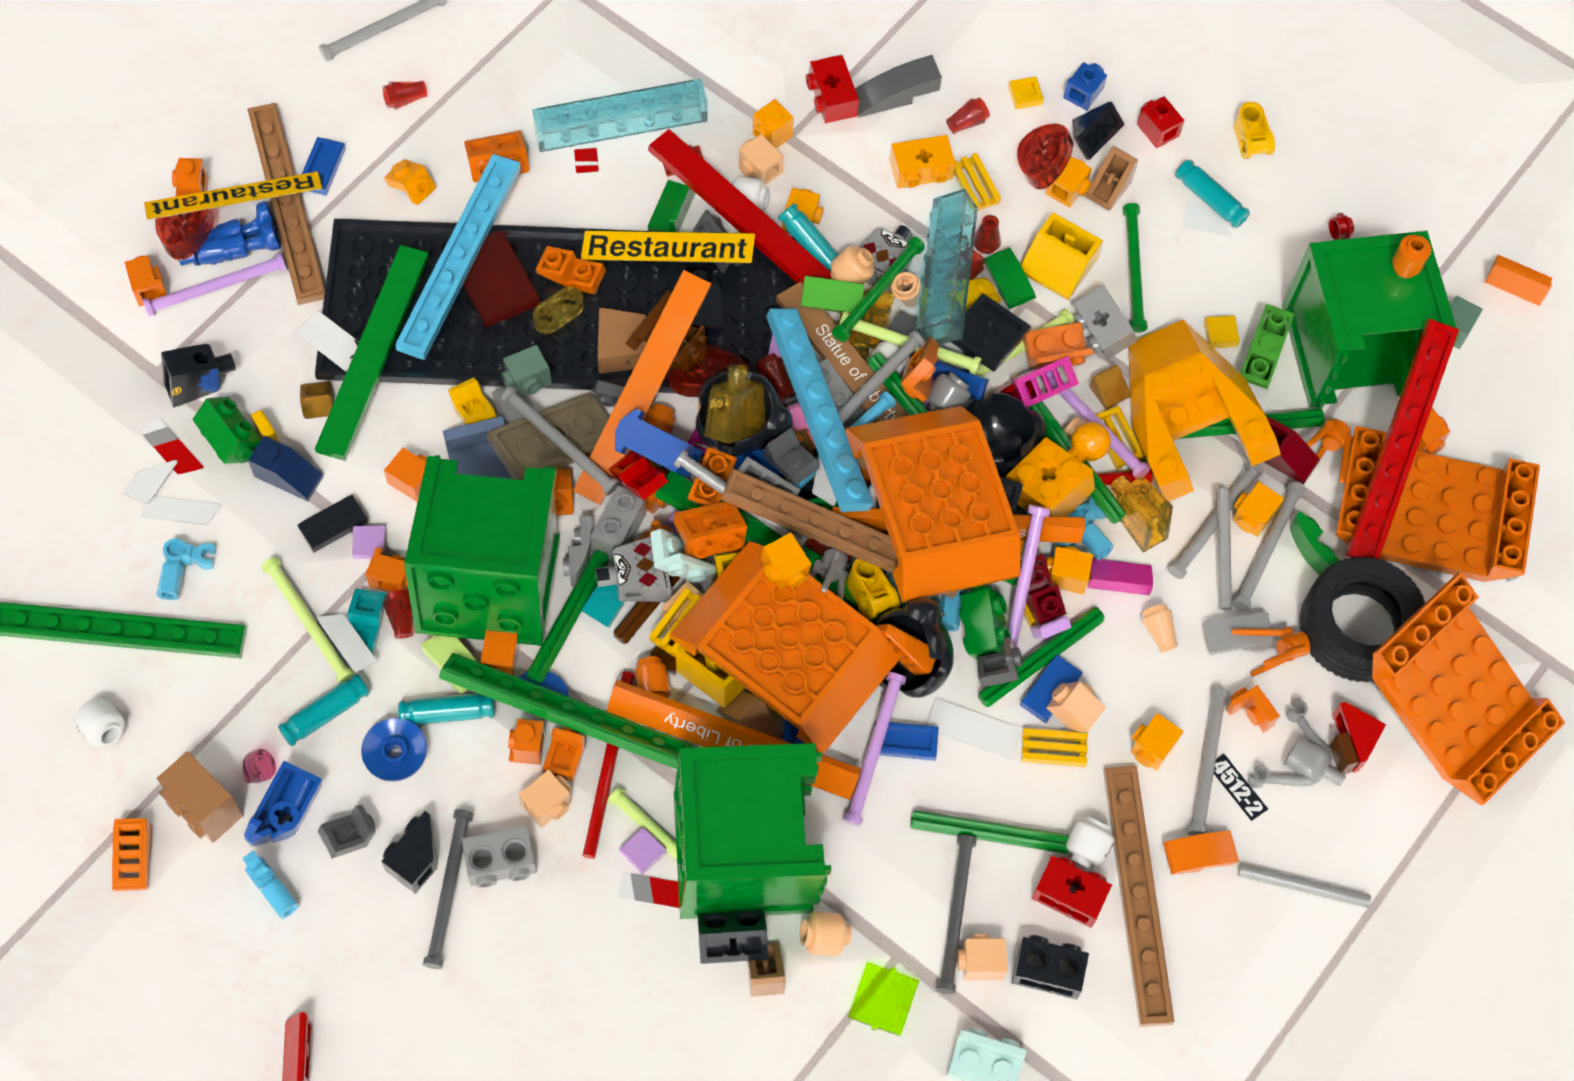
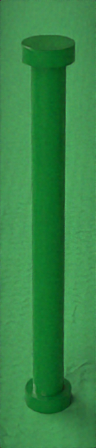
M1128 203L1123 206V215L1126 216L1132 307L1130 326L1134 332L1140 333L1148 329L1147 321L1144 319L1138 230L1140 206L1137 203Z
M913 236L907 241V247L848 317L841 325H836L832 329V335L836 340L844 343L850 338L852 329L890 286L895 277L901 273L916 254H920L925 249L921 239Z

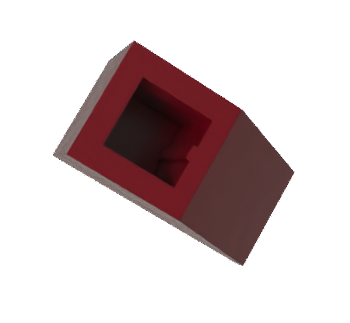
M1268 417L1267 420L1276 436L1281 455L1264 461V463L1304 485L1319 464L1320 458L1296 431Z

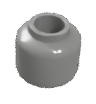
M952 372L949 375L940 374L931 385L927 399L930 405L927 408L930 411L961 406L970 399V393L967 390L970 386Z

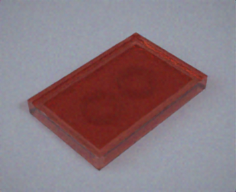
M501 230L487 236L463 283L485 327L540 305V299L503 231Z

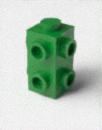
M230 397L206 398L192 418L202 436L206 438L218 458L224 464L248 462L261 441L253 426L245 419L237 408L236 403Z
M987 586L975 587L971 589L970 593L960 595L961 607L959 608V615L965 628L966 636L963 637V645L968 655L977 659L979 656L1005 652L1004 638H1011V633L1006 626L1004 614L1007 613V605L1003 596Z

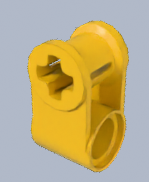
M1256 102L1244 103L1240 107L1233 125L1241 156L1243 159H1249L1251 155L1265 153L1266 155H1273L1275 139L1270 130L1263 107Z
M857 558L850 569L846 585L857 602L861 615L871 620L876 617V614L899 608L898 594L880 567Z

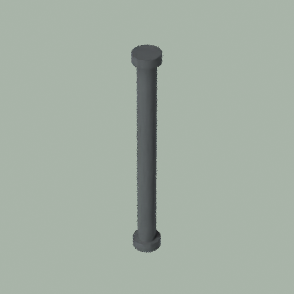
M456 809L453 814L455 825L428 956L424 957L422 964L427 968H443L444 961L441 960L463 852L462 838H466L468 823L472 822L474 815L472 812L463 809Z
M970 835L957 836L956 843L959 845L944 958L940 982L936 983V991L943 994L956 993V985L953 983L957 950L959 947L972 848L976 846L977 839Z

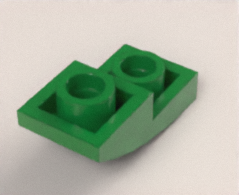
M1010 247L983 259L985 267L996 283L998 293L1008 309L1036 298L1024 270Z
M1301 511L1296 514L1289 527L1291 535L1307 563L1320 575L1327 567L1334 563L1336 564L1339 559L1330 547L1322 545L1318 541L1324 532L1318 523Z

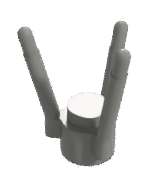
M828 549L824 552L821 560L815 561L809 575L815 578L820 573L821 578L824 580L821 588L822 592H827L831 582L838 581L836 596L843 600L845 581L848 572L845 570L848 558L840 550Z

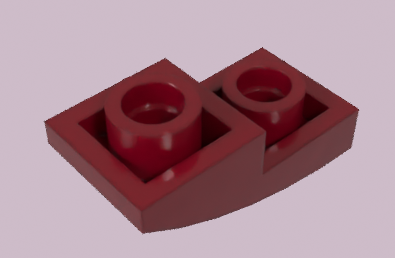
M1036 553L1026 601L1036 624L1039 625L1067 614L1059 586L1052 583L1043 553Z

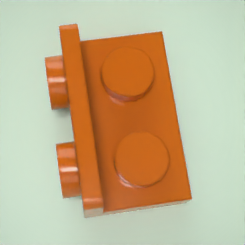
M521 130L464 141L473 182L480 180L492 154L520 162L521 170L519 174L530 171Z
M1081 322L1033 330L1023 339L1029 369L1041 367L1065 356L1069 357L1072 366L1086 363L1085 359L1094 354L1092 348H1086Z
M929 337L926 344L919 348L906 362L901 380L903 390L911 398H918L923 403L929 397L933 381L932 374L936 370L934 364L939 358L937 356L939 343L932 337Z
M720 502L674 513L673 522L685 543L683 552L685 555L698 559L719 553L732 552L744 547L747 525L738 508L732 504Z

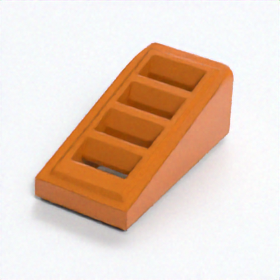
M891 624L875 625L882 631L899 655V662L914 675L929 674L932 671L936 659L929 657L928 644Z
M146 818L114 819L113 891L148 889L152 825ZM125 833H139V836H125ZM124 845H139V850H124ZM123 859H139V864H123ZM139 872V878H122V873Z

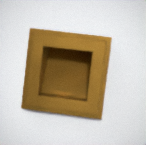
M1117 364L1095 375L1091 380L1090 389L1106 410L1131 397L1130 390Z
M331 381L300 385V403L304 419L327 417L333 406Z

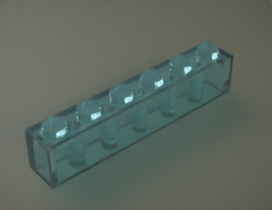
M699 78L532 109L534 131L539 152L551 151L707 122L708 101L702 80Z
M965 189L934 198L932 212H930L931 222L929 233L927 234V252L924 255L925 267L924 274L921 277L922 289L921 297L918 299L919 312L915 328L925 341L932 337L939 345L963 339L978 207Z

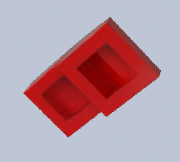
M634 451L628 453L609 468V471L616 479L643 501L668 483L661 471L651 467L644 456Z

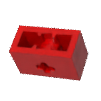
M843 54L810 61L809 73L805 76L808 90H813L815 110L817 114H822L824 123L857 117L859 98Z
M1051 856L1031 899L1092 928L1112 884L1106 882V878L1099 873L1093 871L1087 873L1077 868L1076 864L1068 858ZM1071 884L1077 886L1075 894L1069 892Z

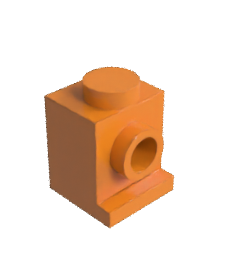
M178 158V163L172 171V185L177 187L175 197L207 191L209 177L202 158Z
M138 256L133 260L124 262L132 292L139 307L144 305L143 299L149 298V300L167 295L158 265L152 267L148 256Z
M376 547L365 573L369 587L405 597L408 590L404 565L405 558L399 555L386 556L382 548Z
M517 719L516 729H510L509 762L541 765L546 736L543 721Z

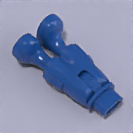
M262 201L256 205V218L251 222L242 225L237 218L193 236V241L191 237H188L187 243L175 247L181 266L193 262L195 266H199L201 264L215 265L225 260L232 261L245 258L250 255V251L267 249L275 251L281 249V243L270 208L266 201Z

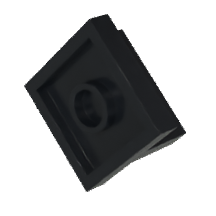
M982 293L949 330L946 339L963 350L962 353L965 356L982 358L980 364L995 372L1027 336L1031 325Z

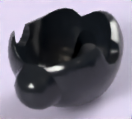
M737 369L736 377L728 378V370L709 377L700 387L698 398L701 408L696 416L695 426L699 437L708 447L731 456L744 455L760 449L771 439H776L792 427L790 411L780 403L774 386L761 374ZM727 384V387H730L732 391L731 393L737 392V394L729 395L728 400L729 389L726 387L725 416L739 411L740 420L725 425L724 420V428H722L723 386L721 385ZM721 397L720 407L711 410L712 399ZM721 418V427L706 432L708 422Z
M993 393L986 399L977 400V398H972L961 405L980 420L999 476H1005L1013 470L1046 436L1047 425L1044 418L1039 413L1028 410L1022 401L1012 395Z
M919 597L909 602L906 607L885 612L874 624H891L928 644L929 657L936 659L929 674L914 675L899 661L890 671L906 677L905 685H901L899 691L912 698H923L936 692L948 679L954 664L953 644L947 628L941 622L939 605L930 598ZM886 677L879 685L884 689L887 688L889 682L886 680Z

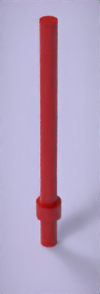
M627 671L622 672L620 681L633 685L634 674ZM609 743L606 744L582 854L583 857L588 859H595L619 750V747Z

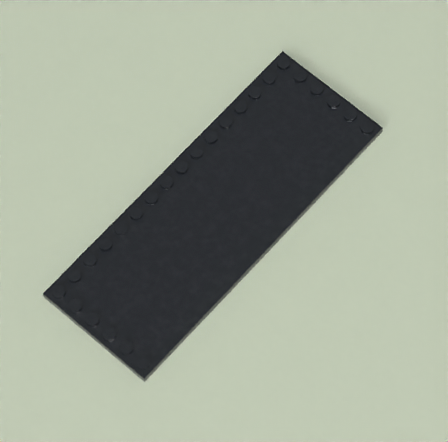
M334 219L322 314L355 338L354 342L357 346L400 245L429 253L428 263L378 382L458 385L471 378H475L479 386L506 387L501 372L505 371L503 359L537 345L550 370L552 384L544 387L545 389L592 390L593 385L598 380L625 387L634 369L599 373V308L647 316L667 291L673 292L683 270L691 274L695 270H704L709 273V283H716L721 287L724 341L707 340L705 342L707 348L705 358L700 364H695L689 372L681 368L677 370L670 367L658 393L699 394L700 387L709 377L718 372L728 370L730 365H737V369L758 373L767 378L774 386L780 398L796 396L784 363L768 360L773 333L766 315L770 309H782L776 302V295L797 283L755 245L753 247L752 263H742L739 266L730 264L724 273L720 271L715 262L587 260L602 263L606 269L596 293L591 294L564 286L536 272V267L547 246L573 251L576 258L581 259L585 231H660L493 225L426 359L422 360L397 351L395 344L457 223ZM317 350L316 380L343 381L347 370H343Z

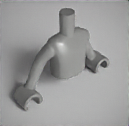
M1301 699L1294 700L1292 705L1300 711V714L1295 713L1293 710H1288L1286 713L1289 721L1299 725L1308 740L1301 736L1298 738L1284 765L1301 776L1271 774L1265 766L1257 765L1254 771L1262 777V780L1250 776L1248 778L1249 785L1253 788H1261L1265 783L1311 786L1325 777L1336 785L1341 786L1346 775L1330 766L1332 750L1317 736L1304 716L1308 711L1306 702Z

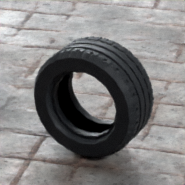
M1352 557L1330 565L1316 579L1301 606L1299 627L1300 631L1304 632L1309 639L1310 655L1323 668L1333 672L1336 676H1340V678H1347L1350 681L1355 680L1356 682H1374L1372 679L1373 653L1382 644L1366 645L1357 643L1344 635L1335 623L1332 612L1333 601L1341 596L1359 594L1374 599L1389 613L1394 627V634L1426 603L1423 600V594L1420 593L1421 590L1412 581V578L1407 576L1400 568L1377 558Z

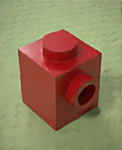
M1163 96L1156 101L1150 100L1141 107L1137 126L1157 149L1180 136L1185 120L1167 98Z

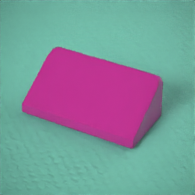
M1093 558L1088 588L1150 595L1153 589L1152 565L1102 559L1098 561Z

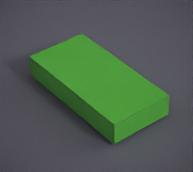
M805 276L801 307L851 313L863 299L864 284Z

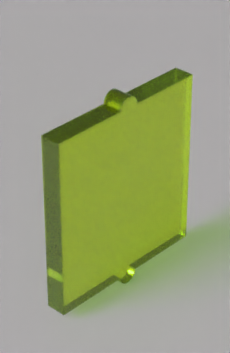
M867 962L848 1018L871 1026L873 1031L880 1029L901 1037L919 980L900 974L895 968L889 970Z

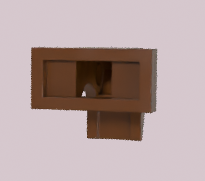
M670 291L665 293L625 343L632 350L635 351L643 341L648 342L672 294ZM703 325L699 329L693 326L690 327L671 365L672 368L677 370L681 368L689 372L695 364H700L707 353L705 342L708 338L705 336Z

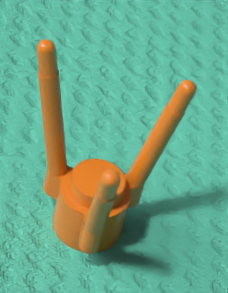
M1328 419L1324 426L1307 442V445L1311 447L1318 440H1322V446L1316 453L1320 460L1327 450L1337 451L1344 446L1339 482L1344 483L1353 436L1350 435V427L1345 422Z
M1291 627L1283 629L1234 628L1231 630L1233 635L1281 636V639L1276 643L1278 655L1265 660L1264 665L1250 672L1252 677L1285 662L1293 661L1295 658L1306 656L1310 652V642L1307 635L1302 631L1293 633Z

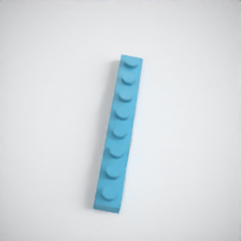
M492 154L395 344L397 351L422 360L426 359L521 170L520 162Z
M770 309L766 318L840 511H869L873 505L872 498L856 458L854 459L846 432L797 309Z

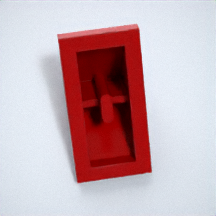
M1342 702L1336 707L1332 717L1339 735L1347 733L1350 736L1359 760L1352 770L1355 773L1359 772L1367 762L1387 724L1347 702Z

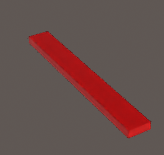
M670 129L666 130L649 144L648 151L735 229L740 233L755 234L754 245L796 283L802 282L804 285L805 276L833 280L831 272Z
M1432 319L1426 320L1345 553L1347 557L1380 558L1459 332L1457 328Z

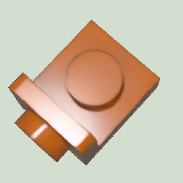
M1258 685L1250 690L1244 687L1235 692L1230 697L1231 702L1226 710L1229 715H1232L1245 707L1247 709L1246 714L1251 723L1259 726L1263 733L1274 727L1280 717Z

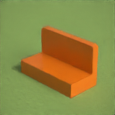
M1498 254L1485 283L1540 306L1552 286L1551 281L1553 278Z

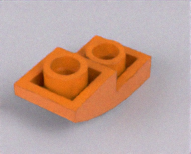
M547 246L536 267V272L564 286L595 294L606 269L602 263L576 258L573 251Z
M708 447L701 465L727 482L737 458ZM696 477L687 500L701 506L720 503L722 494Z
M1231 830L1193 835L1163 843L1171 875L1199 872L1205 868L1231 866L1239 862Z

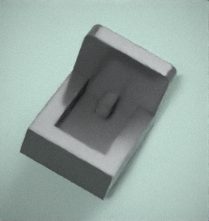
M1010 637L1004 638L1005 652L977 657L978 679L981 688L1019 680L1018 666H1023L1022 655L1019 647H1013Z
M363 805L355 806L348 816L321 824L318 829V833L332 859L367 847L376 832L374 820L370 814L366 813Z

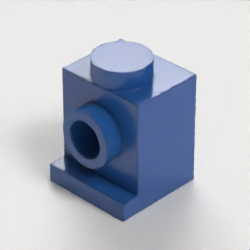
M1082 62L1072 78L1068 79L1063 98L1088 111L1104 89L1107 74L1096 63L1088 65Z

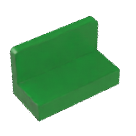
M668 180L647 226L648 231L679 232L695 192L686 184L683 185Z

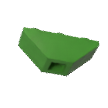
M1268 304L1265 305L1240 372L1248 383L1268 389L1294 313Z

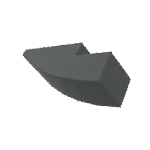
M933 55L896 66L855 88L859 98L858 117L910 105L913 102V97L940 91L942 76Z

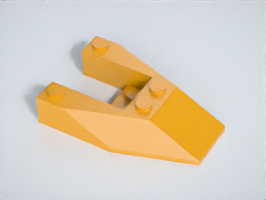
M1184 319L1137 339L1138 342L1128 347L1132 427L1164 500L1169 502L1194 491L1174 440L1228 417L1252 467L1281 455L1276 436L1246 379Z

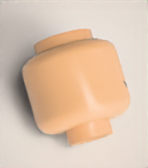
M848 246L832 260L831 278L838 281L864 284L874 275L873 255L865 248Z
M811 912L807 919H803L800 926V942L802 946H806L807 951L812 955H839L845 945H849L851 941V926L846 924L844 917L838 912Z

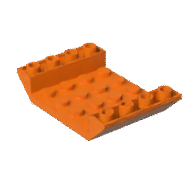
M962 406L846 428L845 432L854 459L864 458L899 563L892 574L902 603L919 597L927 598L1020 576V533L978 418Z
M1360 426L1355 427L1336 529V536L1346 544H1349L1386 437V432ZM1417 451L1379 559L1451 575L1462 572L1465 578L1482 582L1523 576L1526 569L1540 465L1509 458L1504 469Z
M749 541L671 632L669 637L693 656L700 651L797 727L799 731L796 737L805 744L815 743L816 752H822L823 756L897 664L900 657L877 626L829 589L825 593L822 592V584L808 574L807 580L795 588H791L789 585L780 590L776 582L771 583L764 573V563L760 557L765 546Z
M1457 572L1373 653L1372 679L1442 779L1479 805H1484L1565 724V721L1549 698H1532L1470 609V606L1479 597L1463 573Z

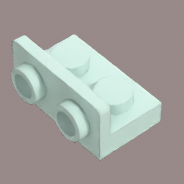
M663 529L650 532L654 567L656 569L667 572L670 576L685 578L691 583L704 581L706 576L716 573L715 565L701 561V558L696 559L683 554L685 543L681 536Z
M968 1028L967 1031L961 1030L956 1041L947 1076L962 1081H1018L1027 1050L1020 1048V1044L1011 1039L1001 1038L1000 1041L987 1038V1033L979 1029Z

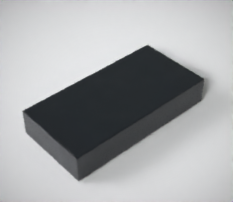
M351 494L302 521L297 526L311 550L315 553L351 533L353 526H363L369 522Z

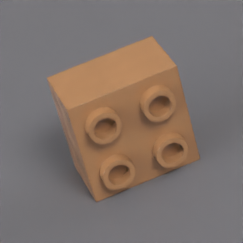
M188 751L156 778L162 786L159 794L167 801L165 803L178 817H183L188 823V827L200 839L206 836L214 843L243 817L233 797Z

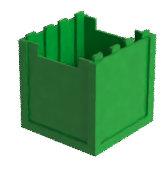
M1428 230L1309 243L1282 303L1283 310L1294 313L1289 328V335L1309 408L1317 407V409H1322L1324 405L1336 404L1338 401L1335 390L1394 384L1397 397L1400 396L1426 320L1432 319L1456 328ZM1408 235L1422 236L1431 246L1429 258L1418 275L1411 278L1400 277L1394 271L1392 259L1401 241Z
M427 455L404 562L415 633L484 640L486 630L518 634L517 644L542 646L560 546V534L557 533L554 491L557 477L556 468H551V466L543 467V469L526 467L524 480L456 474L458 460L441 459L440 455Z
M815 743L679 748L673 797L680 919L698 918L697 914L751 910H764L765 915L808 914L813 912L814 905H819L821 901L820 895H823L824 886H826L828 881L826 875L831 873V865H825L823 844L806 845L804 816L806 815L804 796H811L812 786L805 785L815 783L819 769L817 762L822 760V752H816Z

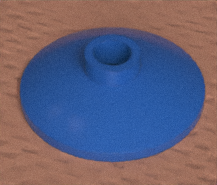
M389 718L375 724L365 735L361 746L362 760L368 771L381 780L391 782L401 781L414 775L423 765L427 755V742L421 729L413 722L406 719L401 720L400 718ZM393 749L402 750L401 755L397 758L391 757L390 753Z

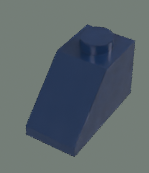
M263 436L248 460L254 477L306 501L310 500L324 477L319 470L292 448L266 436Z

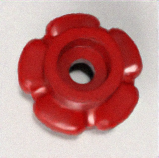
M1338 213L1336 217H1332L1329 220V233L1334 240L1349 239L1354 232L1353 220L1343 213Z

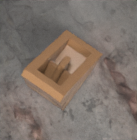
M1113 145L1085 197L1110 211L1132 183L1138 159Z
M742 691L725 708L722 706L717 708V712L726 720L778 739L783 737V732L765 703L760 698L745 691Z
M779 941L767 942L768 960L747 961L750 997L784 994L786 981Z

